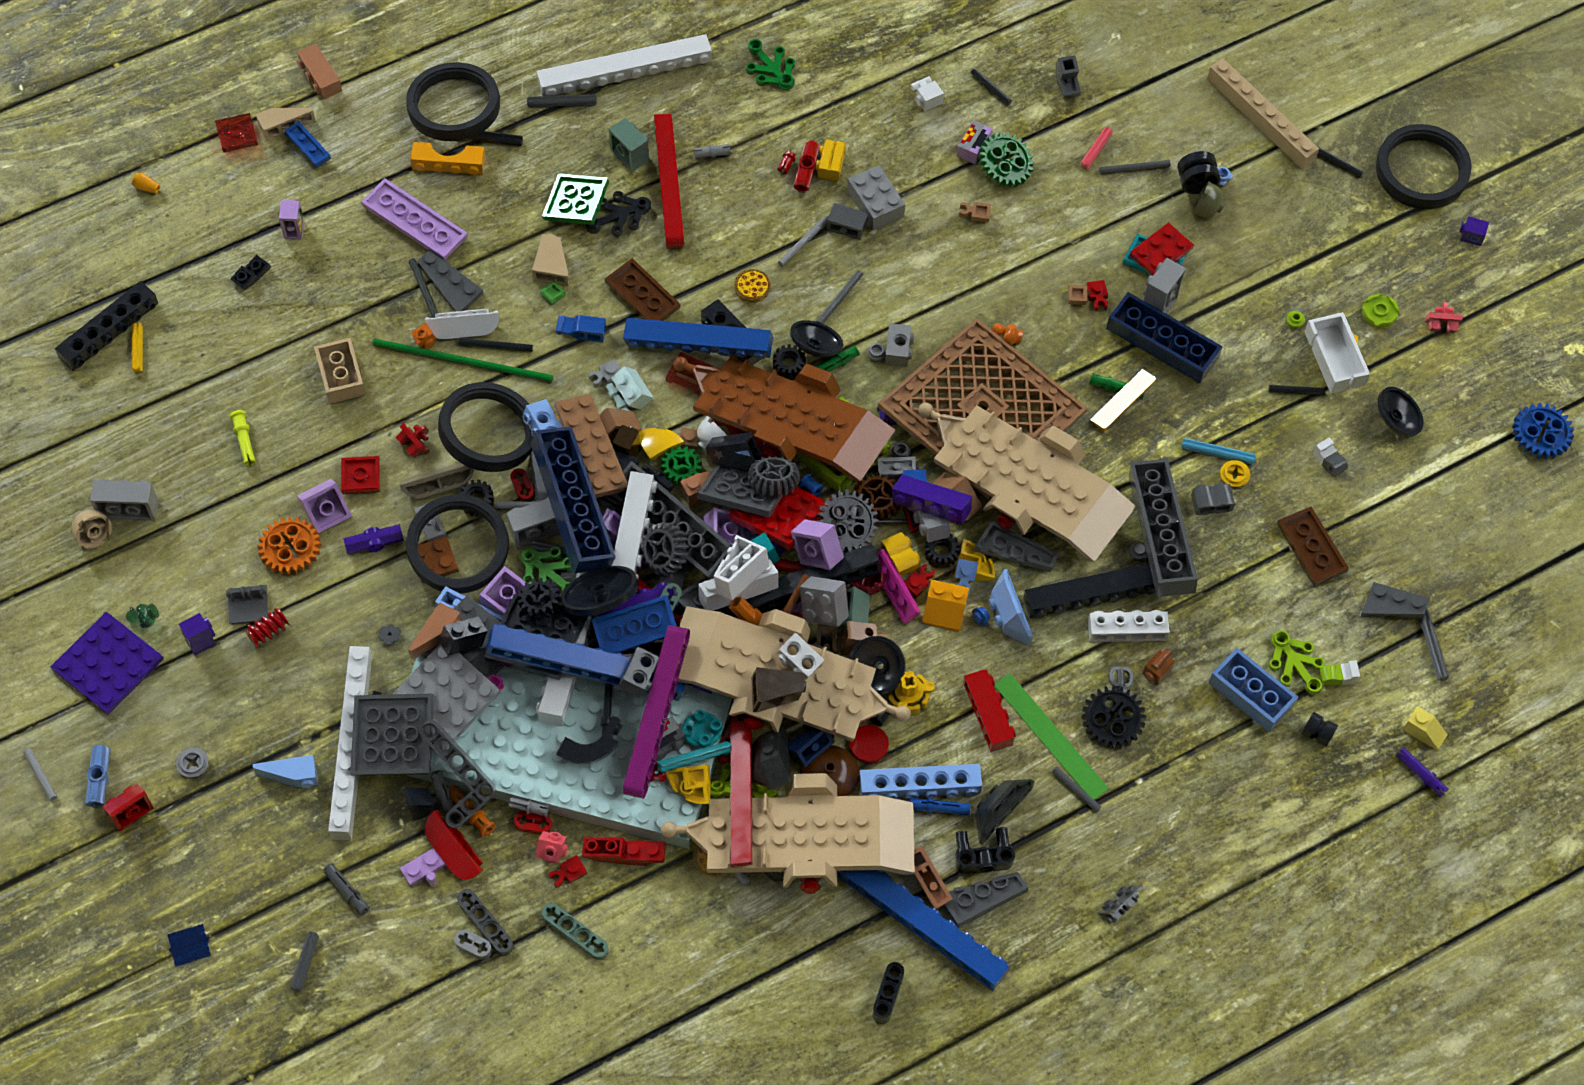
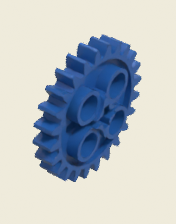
M1541 403L1537 407L1534 404H1531L1530 408L1525 406L1523 411L1520 410L1518 415H1516L1512 428H1514L1512 434L1516 435L1514 441H1520L1518 447L1524 446V453L1528 450L1531 451V457L1535 453L1538 459H1540L1541 455H1544L1546 460L1549 455L1555 459L1557 454L1561 456L1563 452H1566L1573 442L1574 434L1572 432L1574 428L1570 427L1572 421H1566L1568 415L1562 416L1563 410L1555 411L1556 406L1550 409L1548 403L1545 407H1542ZM1549 419L1550 422L1540 442L1537 443L1536 440L1546 420Z

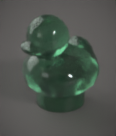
M152 603L149 605L139 604L136 610L130 607V610L126 613V620L128 622L135 623L139 621L142 628L151 627L155 619L159 617V611Z

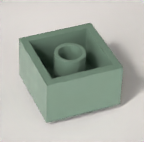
M624 118L609 128L610 150L632 172L649 161V140L644 133L641 134L637 130L633 122L630 123Z

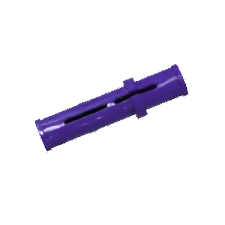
M1405 747L1400 750L1401 753H1397L1396 757L1440 798L1445 794L1444 792L1449 790L1436 777L1437 775L1434 772L1431 773Z

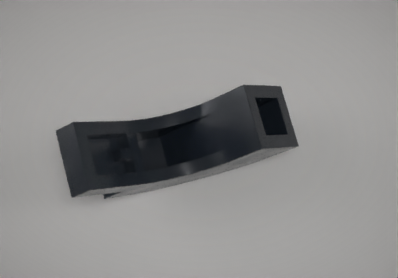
M612 716L601 738L591 744H580L565 737L556 755L577 764H591L606 758L620 743L613 739L614 735H619L623 727L620 724L622 720Z

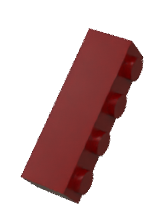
M987 669L964 675V688L990 752L1013 746L1016 733L1013 726L1010 727L1008 723L1009 716L1006 709H1003L1001 706L1002 699L1000 693L994 689L995 682L993 676L988 674Z

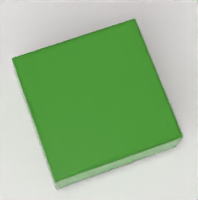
M555 281L540 290V294L551 305H554L566 296V292Z

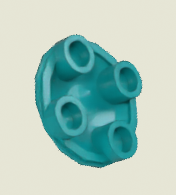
M696 710L694 714H691L685 720L682 731L685 734V740L690 745L708 747L719 740L722 734V723L713 714L703 710Z

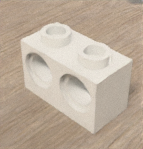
M796 632L777 652L781 662L785 665L789 664L794 669V672H803L805 680L824 661ZM787 647H795L797 654L790 655L787 652ZM808 660L811 663V669L803 668L802 661Z

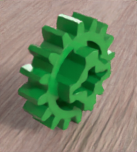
M678 446L677 450L670 448L671 453L665 452V458L661 459V471H664L663 476L668 477L670 482L675 480V485H678L680 481L702 472V460H700L699 453L695 454V449L688 451V446H685L684 449Z

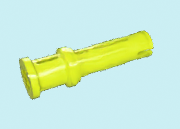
M237 410L229 415L234 425L233 433L238 437L244 465L250 466L248 459H250L251 465H254L256 460L248 435L250 426L246 423L245 417L247 414L243 410Z

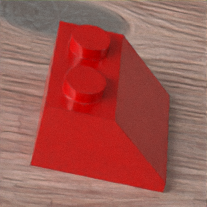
M135 784L134 786L127 787L116 798L109 799L106 805L103 806V809L120 832L153 810L154 807L146 792L138 784Z

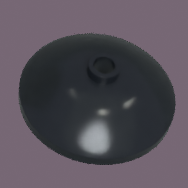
M802 320L795 322L791 326L790 337L799 349L809 355L832 357L839 354L843 348L841 336L827 325L816 321Z
M1387 387L1379 393L1378 410L1383 421L1391 430L1406 437L1416 436L1422 431L1424 424L1422 412L1408 393L1397 387Z
M882 636L867 637L858 642L849 655L851 660L857 658L859 663L876 668L871 687L879 695L887 694L896 689L901 682L902 676L905 674L906 661L901 648L889 638ZM879 662L883 663L882 669L878 668Z

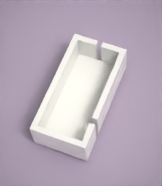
M1344 313L1308 320L1305 334L1310 346H1312V351L1330 393L1347 390L1348 386L1350 389L1365 386L1370 372Z

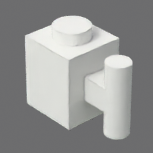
M930 76L910 84L913 91L917 89L915 101L918 106L922 107L924 112L943 104L944 93L936 81L932 82Z

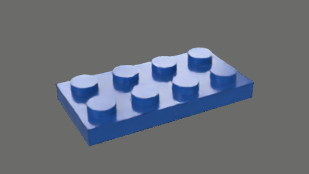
M667 595L592 619L600 649L613 654L664 639L668 626H677Z

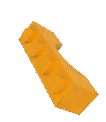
M413 142L410 160L412 170L483 175L486 155L484 147L466 146L457 155L443 156L433 149L431 143Z

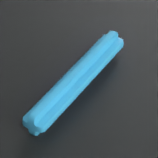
M1184 438L1182 442V449L1229 460H1237L1251 465L1255 463L1256 455L1253 453Z

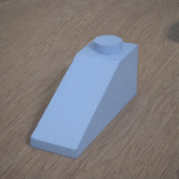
M313 755L253 764L256 776L298 788H311L313 785H318L316 761Z

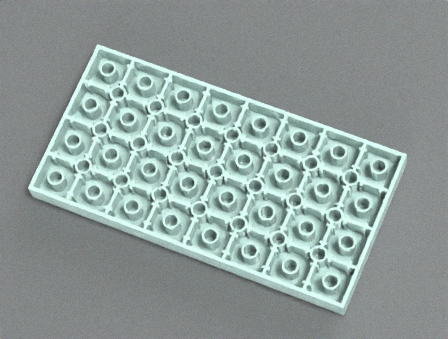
M420 657L416 658L411 674L423 662ZM505 666L496 674L503 679V690L455 741L495 784L496 790L492 798L509 802L511 796L528 801L532 800L549 805V813L656 841H665L668 844L690 849L692 839L687 834H676L672 838H665L661 834V826L666 822H672L676 826H687L688 823L697 821L703 804H696L685 800L686 797L674 791L668 778L664 782L659 780L650 782L644 799L623 795L624 781L649 694L642 693L640 697H637L627 691H613L611 717L615 716L621 719L622 722L620 724L623 725L619 735H614L613 739L620 743L609 756L598 762L577 764L569 762L556 754L565 737L580 744H591L601 738L602 727L600 726L601 717H603L605 683L577 676L563 726L539 722L538 714H536L537 703L542 700V686L546 685L548 681L545 676ZM685 684L684 694L679 701H672L668 719L673 717L682 730L685 720L691 714H694L696 710H703L713 714L722 723V734L715 743L719 744L724 737L730 718L729 713L733 704V698L716 692L710 694ZM685 740V744L681 749L669 752L662 760L705 747H695ZM432 749L431 773L436 770H442L445 782L449 787L456 785L458 789L470 792L471 790ZM456 755L453 757V762L456 765L463 764V759L461 756ZM717 757L703 760L683 767H693L707 764L709 765L711 780ZM467 771L469 779L475 780L477 778L475 771ZM407 775L432 782L430 775ZM481 786L480 789L483 794L491 793L489 786Z

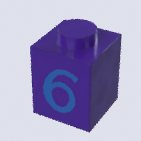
M1468 216L1466 223L1462 222L1459 232L1462 235L1460 240L1481 246L1485 239L1489 222Z

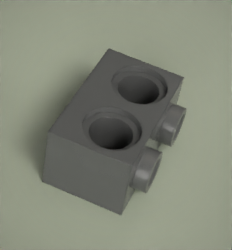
M637 647L631 656L618 687L637 697H640L643 692L647 693L652 684L649 679L651 675L654 676L659 657Z

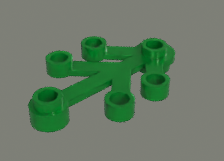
M759 39L750 40L748 43L749 52L757 55L766 66L750 62L746 65V72L750 75L762 72L776 76L767 77L764 74H759L756 77V83L759 86H764L768 83L776 84L782 90L792 89L795 85V80L791 73L795 67V60L793 58L785 59V72L783 74L780 70V65L785 55V49L782 46H777L774 49L775 58L773 63L762 50V42Z

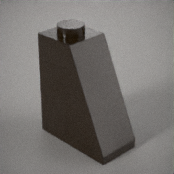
M756 667L751 677L753 712H760L798 701L802 693L806 691V681L803 679V672Z

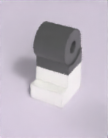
M1329 437L1316 445L1313 455L1324 469L1335 477L1347 470L1348 464L1345 458L1333 446L1334 442Z

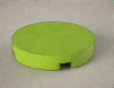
M1383 294L1371 295L1362 306L1364 320L1378 328H1385L1394 324L1399 313L1397 302L1389 296H1382Z

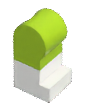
M1357 660L1349 661L1346 664H1329L1319 669L1324 686L1355 685L1360 678Z

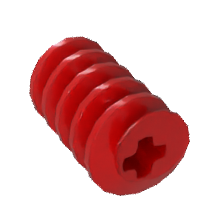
M278 608L274 609V614L271 612L267 613L268 619L262 616L260 618L261 623L257 620L254 621L255 628L251 625L247 626L248 632L246 631V634L256 648H259V641L266 644L265 637L272 640L271 633H275L278 636L279 628L286 631L285 624L290 626L286 617Z

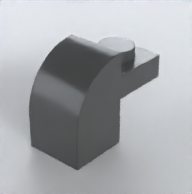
M1075 55L1058 58L1056 62L1057 84L1060 85L1063 99L1080 96L1081 94L1077 79L1079 68Z

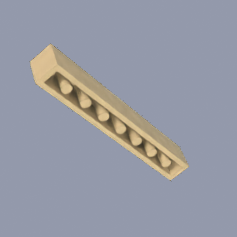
M1224 58L1210 66L1207 80L1295 164L1303 170L1316 161L1319 148Z

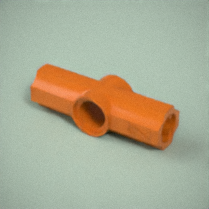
M742 596L735 597L729 605L730 610L740 620L759 626L762 613L757 608L754 609Z

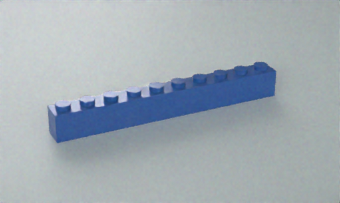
M503 624L493 625L489 632L486 654L615 686L619 685L631 659L620 653L613 654L605 652L600 648L593 649L585 647L583 644H573L563 639L549 638L543 634H532L523 629L508 628ZM651 675L649 681L652 682L654 676ZM677 683L673 700L679 701L682 697L685 683Z
M879 870L837 871L839 879L991 991L996 989L1008 973L1009 966L1006 960L990 953L991 950L987 946L975 942L972 935L960 931L953 921L945 920L941 917L938 910L935 908L930 909L920 897L911 895L904 885L896 884L892 881V878L886 872L881 873Z

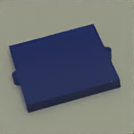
M203 924L167 934L171 947L169 951L172 953L175 967L211 956L208 945L210 940L206 937Z

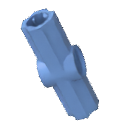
M104 745L92 747L90 768L87 771L88 786L85 803L87 806L93 808L104 806L106 786L109 783L110 747ZM102 774L100 778L94 779L96 775Z

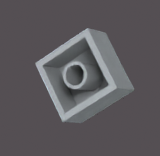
M811 576L799 586L803 619L807 622L838 627L849 617L844 581Z

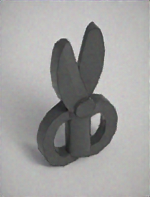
M1114 666L1110 669L1108 680L1112 686L1115 685L1116 690L1119 691L1120 687L1123 686V692L1126 693L1127 688L1133 683V673L1128 667L1120 668ZM1114 671H1117V682L1113 678ZM1125 673H1127V675H1128V682H1127L1126 684H1125Z

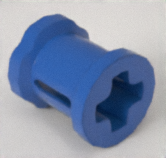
M807 474L801 479L798 486L817 497L822 492L824 486L812 479L813 476L811 474Z

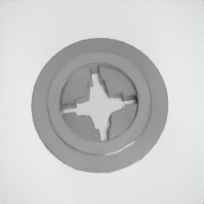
M188 748L182 751L176 761L179 773L189 779L191 777L199 778L202 773H206L207 766H209L207 754L199 748ZM187 760L192 762L196 760L198 767H190Z

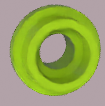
M1292 311L1287 315L1286 321L1289 327L1297 329L1303 326L1305 317L1301 312Z

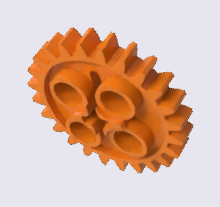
M289 516L288 521H285L281 517L280 523L274 520L273 527L267 525L268 531L262 530L264 537H259L260 543L257 544L258 553L262 563H265L267 569L271 567L273 573L279 569L280 575L284 571H287L288 576H290L291 571H294L297 575L300 568L305 572V566L312 567L311 560L317 561L315 555H320V550L318 549L321 548L320 536L317 535V529H313L312 523L307 525L306 519L300 522L299 517H296L295 521H292L291 516ZM282 533L286 536L290 546L293 547L294 552L298 556V558L294 557L290 547L286 545L285 539L281 535Z

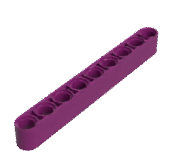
M669 625L667 628L624 781L623 795L642 799L646 797L689 643L690 629Z

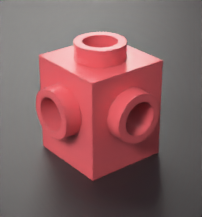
M543 831L538 839L535 857L544 859L549 863H559L561 858L567 855V837L557 832L549 833Z

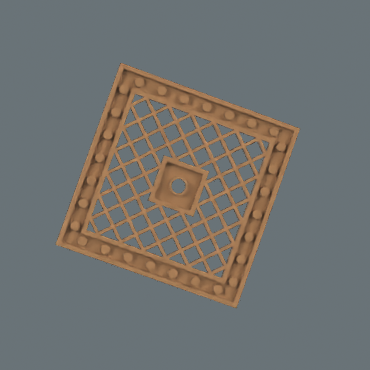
M978 318L973 320L879 401L877 406L935 456L944 446L938 421L920 417L918 415V408H913L912 403L935 404V409L933 410L937 413L951 416L958 415L962 416V418H966L976 405H985L987 412L992 413L994 411L997 418L1001 417V420L1004 422L1005 417H1014V422L1006 423L1016 429L1020 427L1028 428V433L1025 434L1035 440L1051 426H1055L1065 432L1088 409ZM974 350H983V355L974 354ZM962 360L971 361V365H962ZM975 361H984V366L975 365ZM988 361H997V366H988ZM950 371H959V376H950ZM963 371L972 372V376H963ZM976 372H985V377L976 376ZM989 372H997L998 377H989ZM1002 372L1010 373L1011 377H1002ZM937 382H946L947 387L937 386ZM950 382H959L960 387H951ZM963 382L972 383L973 387H964ZM989 383H998L999 388H990ZM1002 383L1011 384L1012 388H1003ZM1015 384H1024L1025 389H1016ZM925 392L934 393V397H925ZM938 393H947V398H938ZM951 393H960V398H951ZM1003 394L1012 395V399H1004ZM1016 395H1025L1026 400H1017ZM1029 395H1038V400H1030ZM939 404H948V409H939ZM952 404H957L956 409H952ZM1009 406H1013V411H1008ZM1017 406H1026V411H1018ZM1030 406H1039V411H1031ZM1043 407H1052L1053 412H1046ZM1018 417H1027V422H1019ZM1031 417L1040 418L1041 423L1032 422ZM974 487L978 492H980V493H981L984 497H986L988 500H990V499L992 498V497L989 496L988 494H986V493H984L983 491L979 490L978 488Z

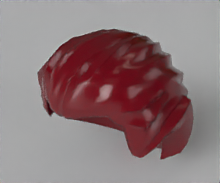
M883 572L852 582L850 587H856L869 595H874L883 588L886 577Z

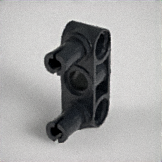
M1000 827L996 829L998 846L974 849L969 847L967 831L956 832V869L965 874L988 873L1010 869L1014 864L1015 851L1012 845L1009 844L1007 828ZM1006 855L1010 860L1004 861L1001 856ZM968 859L970 863L963 864L960 860Z

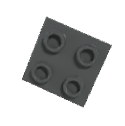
M267 585L243 586L226 590L229 624L261 621L260 618L262 616L268 619Z
M1143 885L1121 887L1116 891V896L1112 900L1109 899L1102 904V909L1098 914H1105V920L1109 924L1115 923L1125 914L1124 910L1128 911L1138 901L1139 895L1137 892L1143 888Z

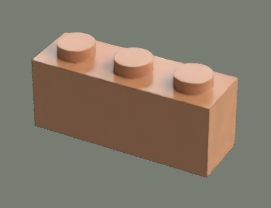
M316 44L297 52V64L301 70L304 69L308 82L312 81L316 94H320L323 99H326L342 91L339 78Z

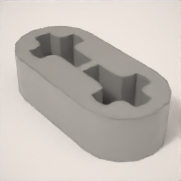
M460 930L456 933L455 944L460 950L480 960L487 959L491 955L492 948L488 940L468 930ZM466 936H468V941L471 942V944L467 942L461 944L460 938H465ZM475 945L481 948L483 947V945H485L487 951H482L481 953H479V950L477 947H475Z

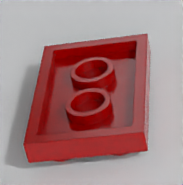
M1168 222L1130 251L1129 256L1150 275L1154 276L1160 262L1163 263L1166 258L1177 262L1193 249L1194 244Z

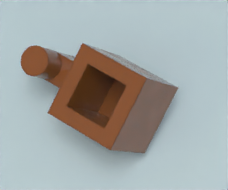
M1165 649L1163 652L1159 650L1145 665L1142 673L1149 682H1154L1157 686L1172 671L1175 663L1170 658L1172 652L1169 649Z

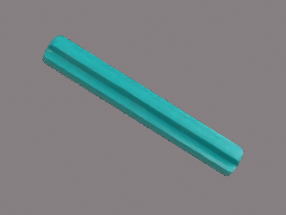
M726 741L657 762V768L660 772H666L730 753L731 743Z

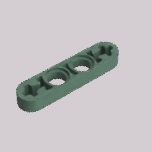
M549 903L543 907L542 917L547 924L592 958L602 960L607 957L608 945L602 938L558 905ZM548 910L550 912L555 910V915L559 918L557 924V919L554 916L551 915L550 917H548ZM564 921L573 923V927L570 930L562 929L561 925ZM580 933L589 935V939L586 942L578 941L577 937ZM592 941L598 948L603 946V952L595 953V947L591 945Z

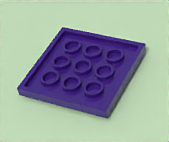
M106 611L50 667L62 679L109 715L164 658Z

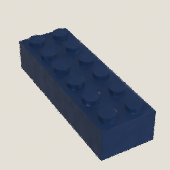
M1127 292L1109 316L1106 327L1107 330L1200 384L1219 359L1223 347Z

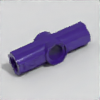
M400 524L382 529L371 527L362 534L343 538L347 555L367 550L369 552H378L386 545L404 541Z

